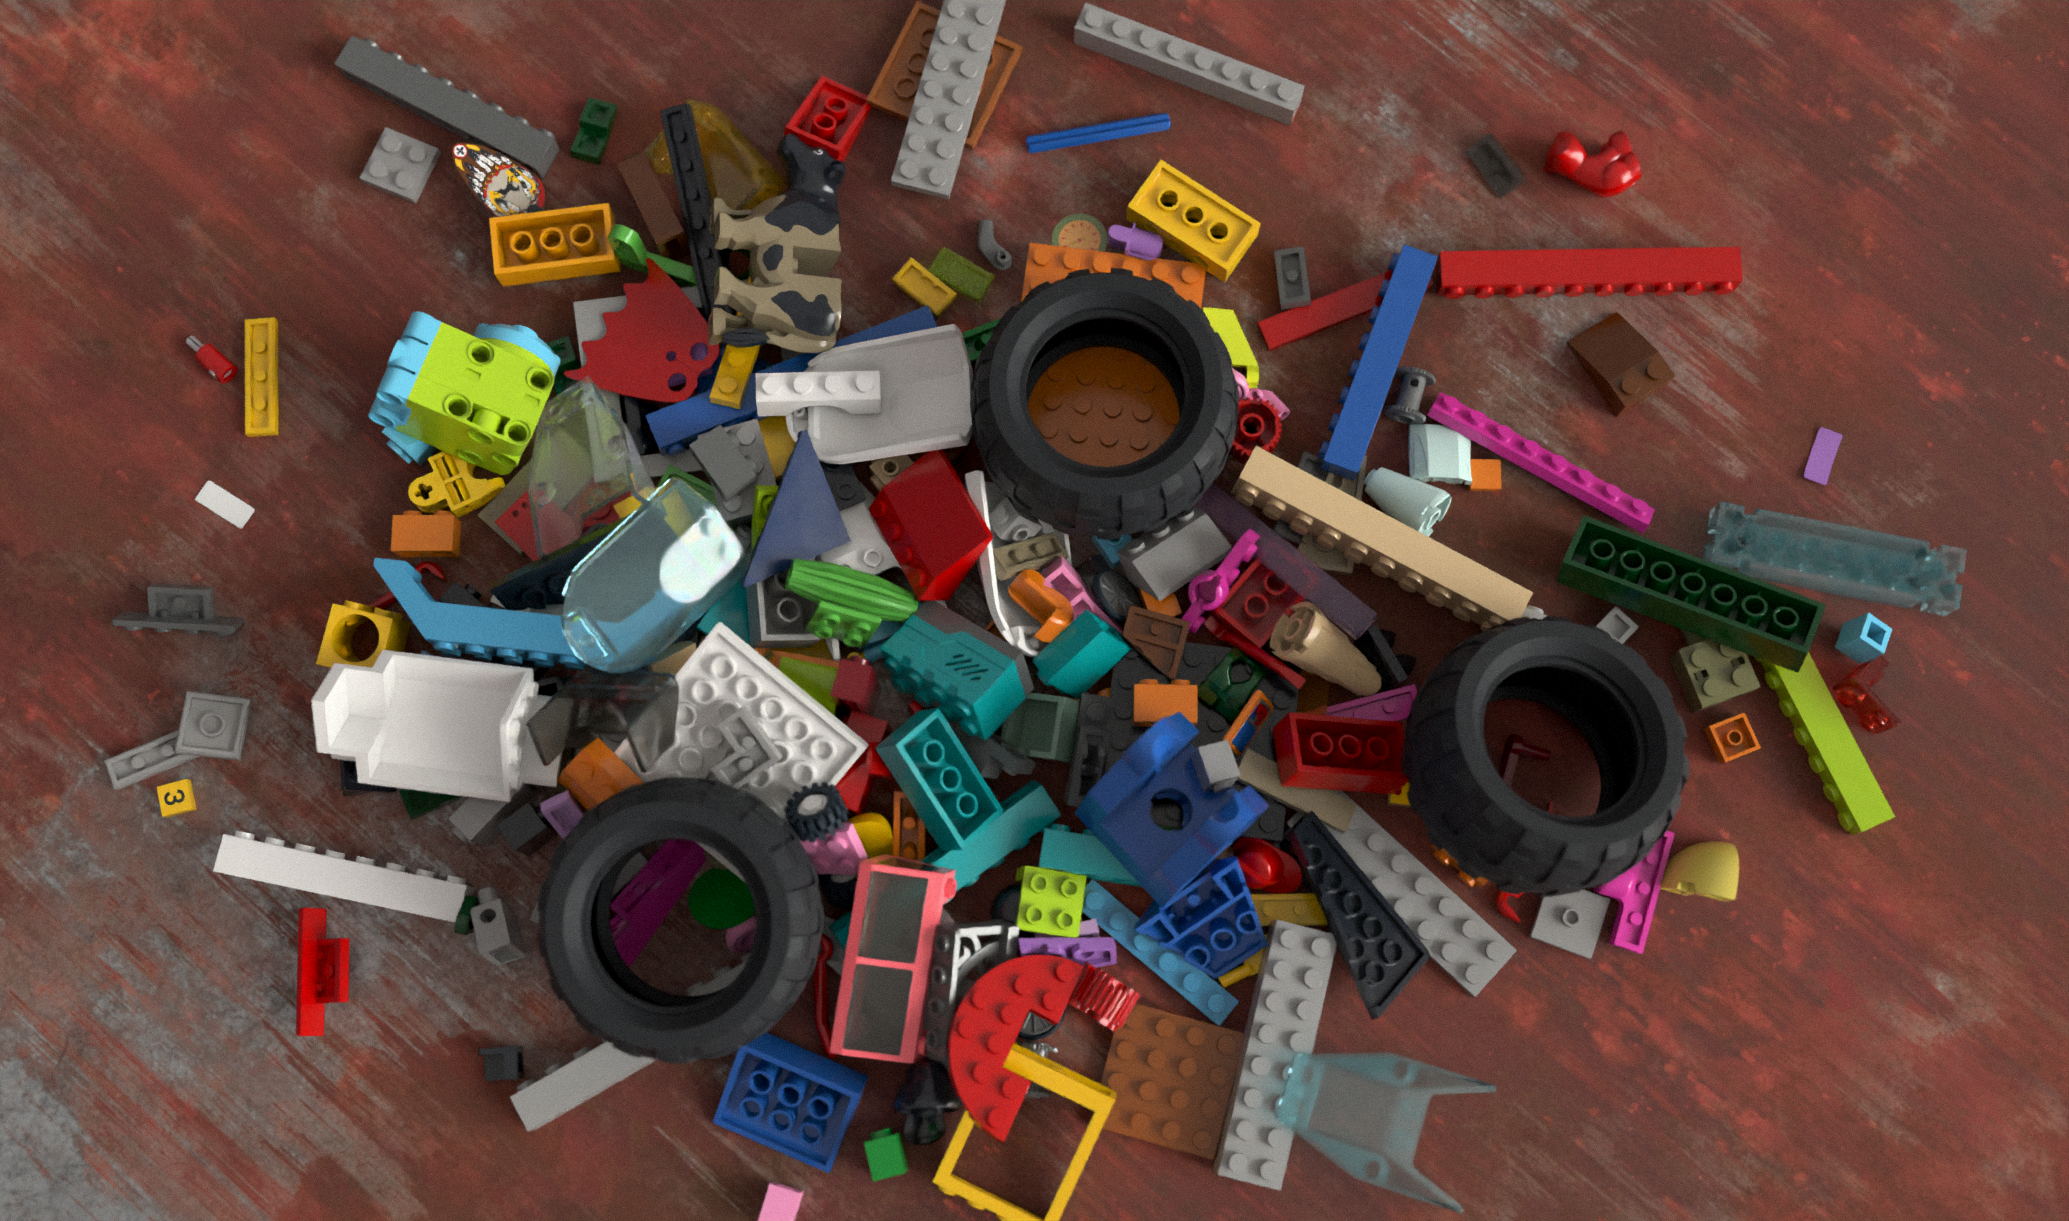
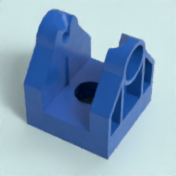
M1180 711L1169 717H1163L1145 732L1087 793L1074 813L1162 908L1244 833L1269 807L1266 801L1250 785L1241 792H1237L1234 788L1215 794L1214 790L1203 792L1191 758L1197 750L1191 742L1199 731ZM1154 798L1156 800L1171 799L1178 802L1183 811V822L1181 824L1183 829L1167 831L1158 827L1150 817V810L1153 805L1151 800Z

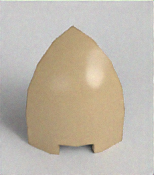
M682 641L671 644L643 658L649 671H653L662 691H664L696 651L695 642Z

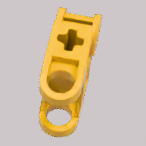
M442 451L428 458L433 472L415 479L409 486L408 495L410 500L424 513L433 514L434 511L442 510L449 506L455 516L459 518L491 502L506 485L503 478L500 477L490 480L486 478H473V470L476 465ZM427 491H430V492H429V497H430V498H428V499L425 500V498H426L425 493H426Z

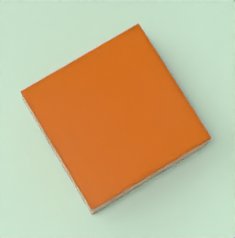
M1470 459L1472 483L1469 485V491H1500L1501 459Z

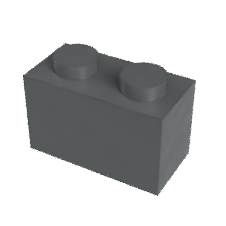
M720 424L691 443L689 447L691 454L725 502H728L757 482L755 472L758 471V468L749 455L743 457L737 447L740 446V442L731 430L726 432Z

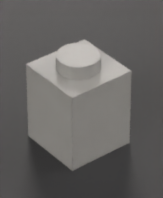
M1228 740L1198 747L1191 756L1203 792L1214 790L1215 794L1226 792L1233 788V784L1241 776Z

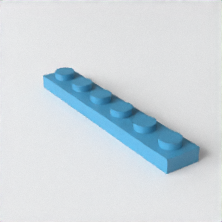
M1093 879L1085 887L1082 913L1090 919L1096 918L1097 925L1111 937H1114L1119 944L1212 1022L1220 1026L1239 1001L1206 973L1186 962L1183 956L1169 948L1161 947L1158 941L1145 933L1142 935L1135 931L1134 926L1140 918Z

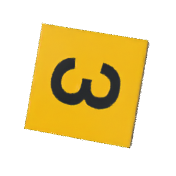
M184 779L156 787L162 817L168 818L197 810L191 780Z

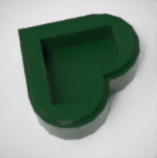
M466 895L455 920L454 931L456 934L467 936L475 932L470 911L471 908L478 906L477 897Z

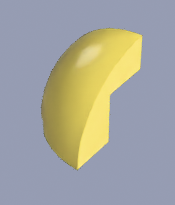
M1711 841L1697 843L1681 850L1667 862L1660 889L1683 896L1697 894L1723 902L1735 900L1739 877V857L1735 845L1727 842Z

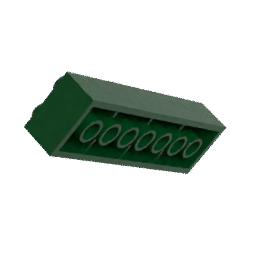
M1584 515L1562 561L1557 578L1558 583L1797 673H1799L1809 652L1826 604Z

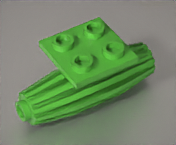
M795 558L792 560L787 573L785 589L818 604L805 625V631L812 632L813 635L819 638H834L843 641L844 644L851 647H865L881 624V620L905 623L917 611L918 600H914L913 592L876 575L834 563Z

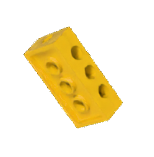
M1163 160L1159 161L1128 204L1126 216L1128 221L1131 223L1135 222L1139 228L1160 235L1165 245L1193 263L1202 264L1207 272L1224 283L1258 236L1261 224ZM1168 203V204H1171V205H1173V206H1172V207H1166V206H1164L1163 204ZM1194 219V220H1196V221H1198V222H1197V223H1191V222H1189L1188 220ZM1213 235H1219L1223 239H1216Z

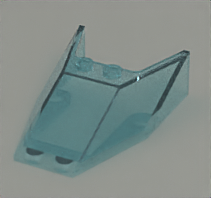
M1391 1052L1294 1054L1275 1118L1351 1177L1462 1213L1463 1207L1414 1168L1413 1157L1432 1096L1436 1094L1495 1092L1496 1085Z

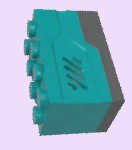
M925 601L904 625L880 647L885 660L883 664L889 671L892 678L891 684L897 691L902 694L905 692L909 694L914 693L913 697L921 706L925 708L928 706L939 708L947 722L951 720L954 722L959 721V725L965 733L970 736L976 735L985 741L1034 689L1022 651L937 601Z

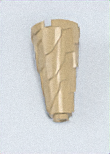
M1300 602L1290 607L1295 612L1290 618L1285 614L1281 616L1270 638V647L1275 650V652H1272L1273 654L1311 674L1315 673L1329 682L1339 684L1357 696L1363 695L1366 697L1378 692L1381 687V676L1376 671V667L1350 643L1348 637L1330 622L1320 609L1310 602Z

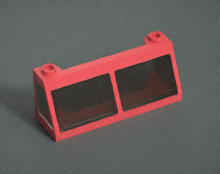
M887 854L860 861L830 1045L831 1053L914 1064L928 1054L929 1051H927L926 1043L927 1030L923 1029V1022L935 955L934 940L937 935V925L940 924L943 904L949 898L952 899L956 892L955 870Z

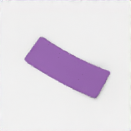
M1823 427L1819 428L1808 458L1804 478L1827 485L1832 464L1843 437L1842 434Z

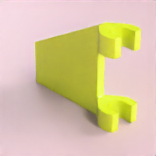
M1203 307V312L1209 319L1210 326L1214 332L1219 333L1230 354L1232 367L1245 368V379L1248 382L1249 390L1257 388L1259 366L1234 311Z

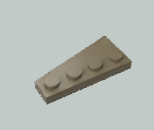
M1364 456L1354 481L1328 472L1325 482L1362 501L1367 456ZM1309 532L1303 535L1294 556L1308 570L1352 575L1354 562L1346 559L1344 553L1336 549V546L1333 549H1328L1321 546L1316 541L1317 537L1311 536Z

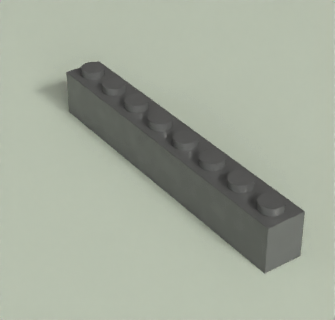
M353 35L351 36L334 63L344 78L473 144L482 145L500 152L521 163L539 178H544L560 152L555 136L544 128L536 130L524 118L518 115L511 117L505 114V111L493 102L486 104L480 101L476 94L467 89H464L462 92L454 88V84L442 76H439L437 79L429 75V71L416 63L412 66L404 62L405 60L393 51L389 50L386 53L380 50V47L368 38L361 40Z

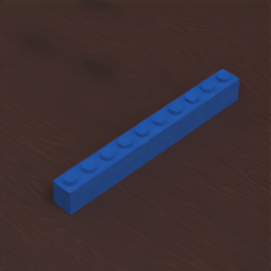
M927 305L835 342L833 348L935 328L937 325ZM804 353L751 374L740 409L711 403L709 398L711 390L645 415L661 455L675 456L684 452L685 447L698 439L697 435L710 432L720 424L725 428L753 419L760 421L770 417L758 416L756 373L804 372L809 367L807 363L821 353Z

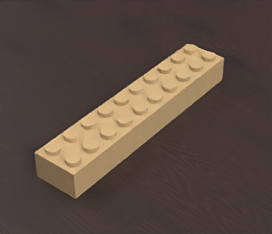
M1255 446L1230 492L1236 495L1235 498L1240 503L1247 506L1253 504L1261 508L1265 516L1273 520L1281 519L1289 523V527L1299 534L1305 535L1309 532L1311 536H1316V541L1325 548L1333 549L1336 546V549L1344 553L1346 559L1357 564L1362 562L1372 567L1371 571L1374 574L1383 578H1388L1389 576L1398 581V585L1402 589L1412 593L1417 591L1426 596L1425 599L1432 605L1437 607L1445 606L1453 610V615L1466 622L1471 620L1481 625L1480 629L1482 631H1486L1506 621L1520 618L1533 594L1532 591L1258 446Z

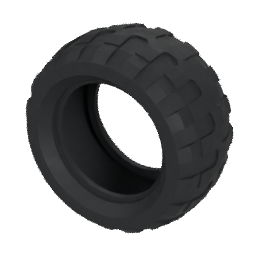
M1111 268V273H1090L1089 269L1077 270L1068 273L1065 279L1051 284L1046 281L1029 291L1024 300L1016 307L1012 306L992 330L990 340L983 347L976 361L970 394L974 440L986 470L997 487L1013 500V504L1033 519H1040L1052 525L1053 529L1072 536L1077 534L1097 536V539L1103 540L1121 538V535L1136 532L1142 534L1152 531L1166 524V521L1180 513L1182 514L1193 507L1202 498L1204 492L1211 486L1213 481L1217 479L1225 465L1234 440L1239 407L1238 384L1232 370L1230 354L1219 333L1214 332L1210 326L1209 319L1202 309L1192 300L1186 301L1183 297L1176 294L1173 286L1155 277L1150 281L1142 277L1133 276L1132 270ZM1114 347L1133 352L1152 363L1171 385L1179 407V422L1169 438L1158 449L1138 461L1113 467L1091 466L1076 462L1051 447L1040 435L1028 411L1029 398L1042 374L1062 357L1085 348Z
M1546 616L1543 619L1533 621L1528 617H1520L1496 625L1481 634L1478 633L1460 642L1436 665L1411 704L1405 729L1406 736L1401 752L1402 773L1407 776L1409 782V790L1406 793L1409 804L1414 814L1421 816L1423 823L1428 829L1426 835L1439 851L1444 849L1458 862L1457 867L1467 875L1475 879L1482 877L1492 881L1496 889L1517 895L1533 892L1539 897H1553L1576 893L1587 887L1594 888L1610 883L1642 861L1650 853L1658 840L1665 835L1682 801L1680 794L1684 789V784L1688 781L1689 759L1684 754V742L1687 740L1686 728L1683 719L1677 715L1671 700L1673 697L1668 687L1661 678H1657L1654 672L1645 664L1646 661L1631 647L1624 646L1619 641L1611 638L1608 632L1590 624L1587 627L1575 624L1569 618ZM1506 699L1535 702L1556 711L1577 728L1589 744L1599 768L1601 790L1595 814L1582 817L1552 814L1529 804L1508 787L1494 768L1485 746L1483 718L1486 704Z
M690 777L656 779L632 785L612 795L605 801L598 803L579 819L578 824L557 846L550 861L551 864L545 882H542L538 897L537 911L540 912L537 945L540 958L544 957L546 969L551 978L548 981L559 1001L565 1002L569 1010L576 1016L575 1020L582 1028L596 1037L598 1035L605 1041L612 1043V1047L634 1057H648L673 1064L689 1063L695 1060L714 1059L725 1056L749 1044L766 1033L791 1009L810 978L818 958L824 924V910L821 904L816 868L800 843L799 836L785 819L779 817L757 796L713 779ZM667 838L686 839L711 847L737 868L749 887L756 914V932L753 947L739 975L729 986L721 990L697 996H681L658 990L642 981L630 970L615 946L609 918L611 897L615 884L629 861L638 852L657 840Z

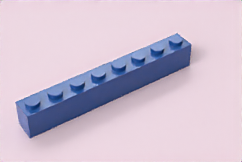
M1405 244L1400 254L1394 252L1388 270L1393 271L1390 281L1384 279L1378 293V296L1383 298L1380 307L1374 305L1368 323L1373 324L1370 334L1364 332L1358 349L1362 350L1363 353L1360 361L1354 359L1348 376L1352 377L1353 380L1350 388L1344 386L1338 403L1343 406L1340 415L1334 413L1328 430L1333 433L1330 441L1324 440L1320 448L1318 458L1323 460L1319 469L1351 481L1355 480L1438 256Z

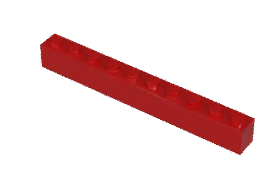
M1740 247L1440 251L1435 263L1437 295H1445L1448 299H1457L1464 295L1490 298L1498 294H1505L1508 298H1518L1524 294H1535L1536 297L1544 298L1550 297L1553 294L1564 293L1567 297H1578L1583 295V293H1595L1599 297L1610 296L1613 293L1638 296L1643 294V292H1655V295L1658 296L1670 295L1673 292L1698 295L1703 293V291H1714L1717 295L1732 293L1743 281Z

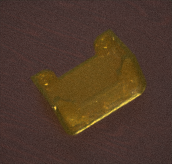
M686 100L692 107L712 202L714 198H720L727 207L733 210H753L762 202L782 192L787 186L785 180L721 110L709 103ZM663 128L644 153L651 159L650 164L657 172L673 174Z

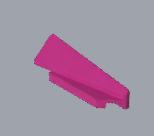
M668 838L610 905V909L617 914L610 921L612 937L621 958L628 967L636 960L706 861L703 848L695 841Z

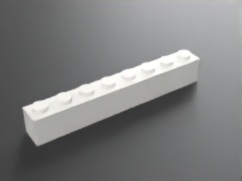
M236 831L235 836L223 834L213 869L214 872L455 922L466 895L473 896L475 889L465 885L467 879L448 875L446 881L435 879V872L417 869L416 875L405 872L406 866L387 862L386 868L374 866L376 860L357 856L356 861L353 862L344 860L345 853L326 850L325 855L315 854V847L296 843L295 849L284 847L285 841L266 837L265 843L254 841V834Z

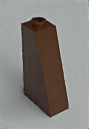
M645 153L631 154L625 157L617 166L661 255L675 261L690 255L687 237Z

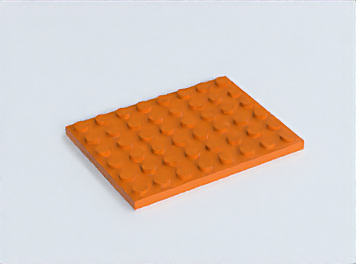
M1029 243L1021 302L1029 291L1046 281L1051 284L1065 279L1070 272L1089 269L1090 273H1111V268L1132 270L1133 276L1142 277L1150 281L1155 277L1173 286L1176 294L1183 297L1186 301L1192 300L1201 308L1206 268L1202 264L1159 258L1144 261L1118 253ZM1114 347L1085 348L1062 357L1042 374L1032 390L1028 402V411L1036 429L1044 438L1050 439L1063 447L1062 455L1082 464L1099 467L1126 465L1148 456L1169 438L1180 419L1176 396L1165 376L1143 357Z

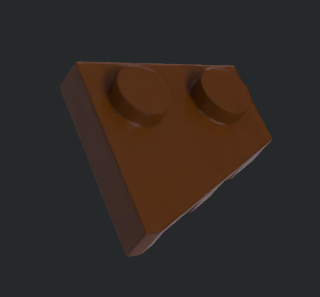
M1130 605L1121 637L1169 680H1175L1190 622Z

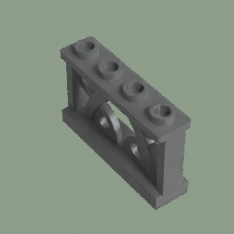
M991 919L988 922L937 925V935L934 940L935 958L934 968L932 969V992L929 1002V1026L926 1034L927 1051L941 1058H948V1032L955 1010L961 1001L957 989L973 968L977 975L982 977L998 965L1016 958L1019 926L1002 919ZM977 935H989L988 941L980 945ZM962 937H967L970 940L972 951L960 945ZM982 962L986 965V971L983 969Z

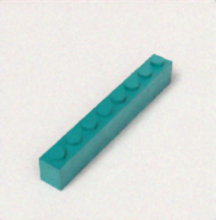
M1031 780L999 803L1004 812L963 850L941 851L938 847L919 862L955 870L954 879L957 881V891L962 887L974 884L979 879V875L986 869H992L1000 865L1005 860L1004 856L1011 851L1025 847L1030 842L1029 838L1037 832H1044L1045 828H1051L1052 824H1055V819L1061 816L1044 787L1038 782ZM910 867V869H917V870L929 871V870L920 869V868H916V867ZM899 875L886 885L885 890L879 892L869 958H872L876 954V949L883 944L892 943L902 935V930L908 927L905 920L924 906L928 886L927 878ZM852 910L828 926L845 953Z

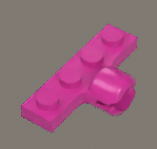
M1249 529L1241 536L1216 571H1203L1191 580L1188 586V596L1192 605L1182 617V620L1190 622L1188 633L1192 631L1195 634L1206 620L1202 617L1206 610L1215 609L1226 600L1229 594V586L1240 574L1237 567L1242 560L1248 562L1257 551L1258 547L1254 544L1260 536L1253 530Z
M1667 831L1642 861L1610 883L1594 887L1597 893L1613 898L1618 902V911L1609 940L1610 945L1636 954H1643L1675 833Z

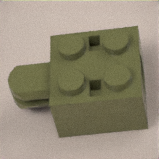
M1680 629L1687 647L1669 655V659L1692 713L1760 688L1746 653Z

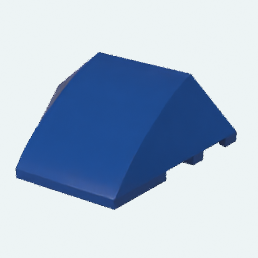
M1237 857L1214 859L1163 908L1153 900L1134 926V930L1142 935L1145 933L1155 939L1161 947L1169 948L1183 956L1186 962L1214 979H1218V977L1224 975L1268 945Z

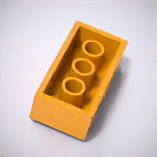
M609 203L489 218L494 275L503 287L621 272L620 261L607 240L613 224H616L615 214Z

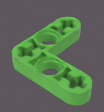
M613 224L607 240L618 260L623 265L648 274L646 258H650L676 284L684 287L697 286L692 266L648 252L637 232L624 225Z

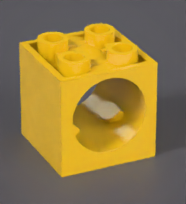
M345 600L344 606L333 603L316 664L332 668L334 663L373 668L383 650L404 652L411 623L402 621L403 614L379 608H375L374 613H372L374 607ZM371 619L378 629L379 643L376 651L368 659L360 661L352 649V637L360 624Z

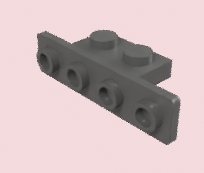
M153 583L147 587L149 613L124 611L112 619L113 626H123L124 630L129 631L148 627L154 628L156 632L184 629V632L188 634L215 631L216 635L221 636L234 634L237 629L244 625V618L215 616L213 587Z

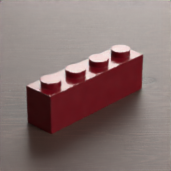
M850 656V660L842 658L840 660L830 696L842 715L850 717L851 711L854 710L872 717L874 716L882 687L873 667L868 665L869 661L866 659Z

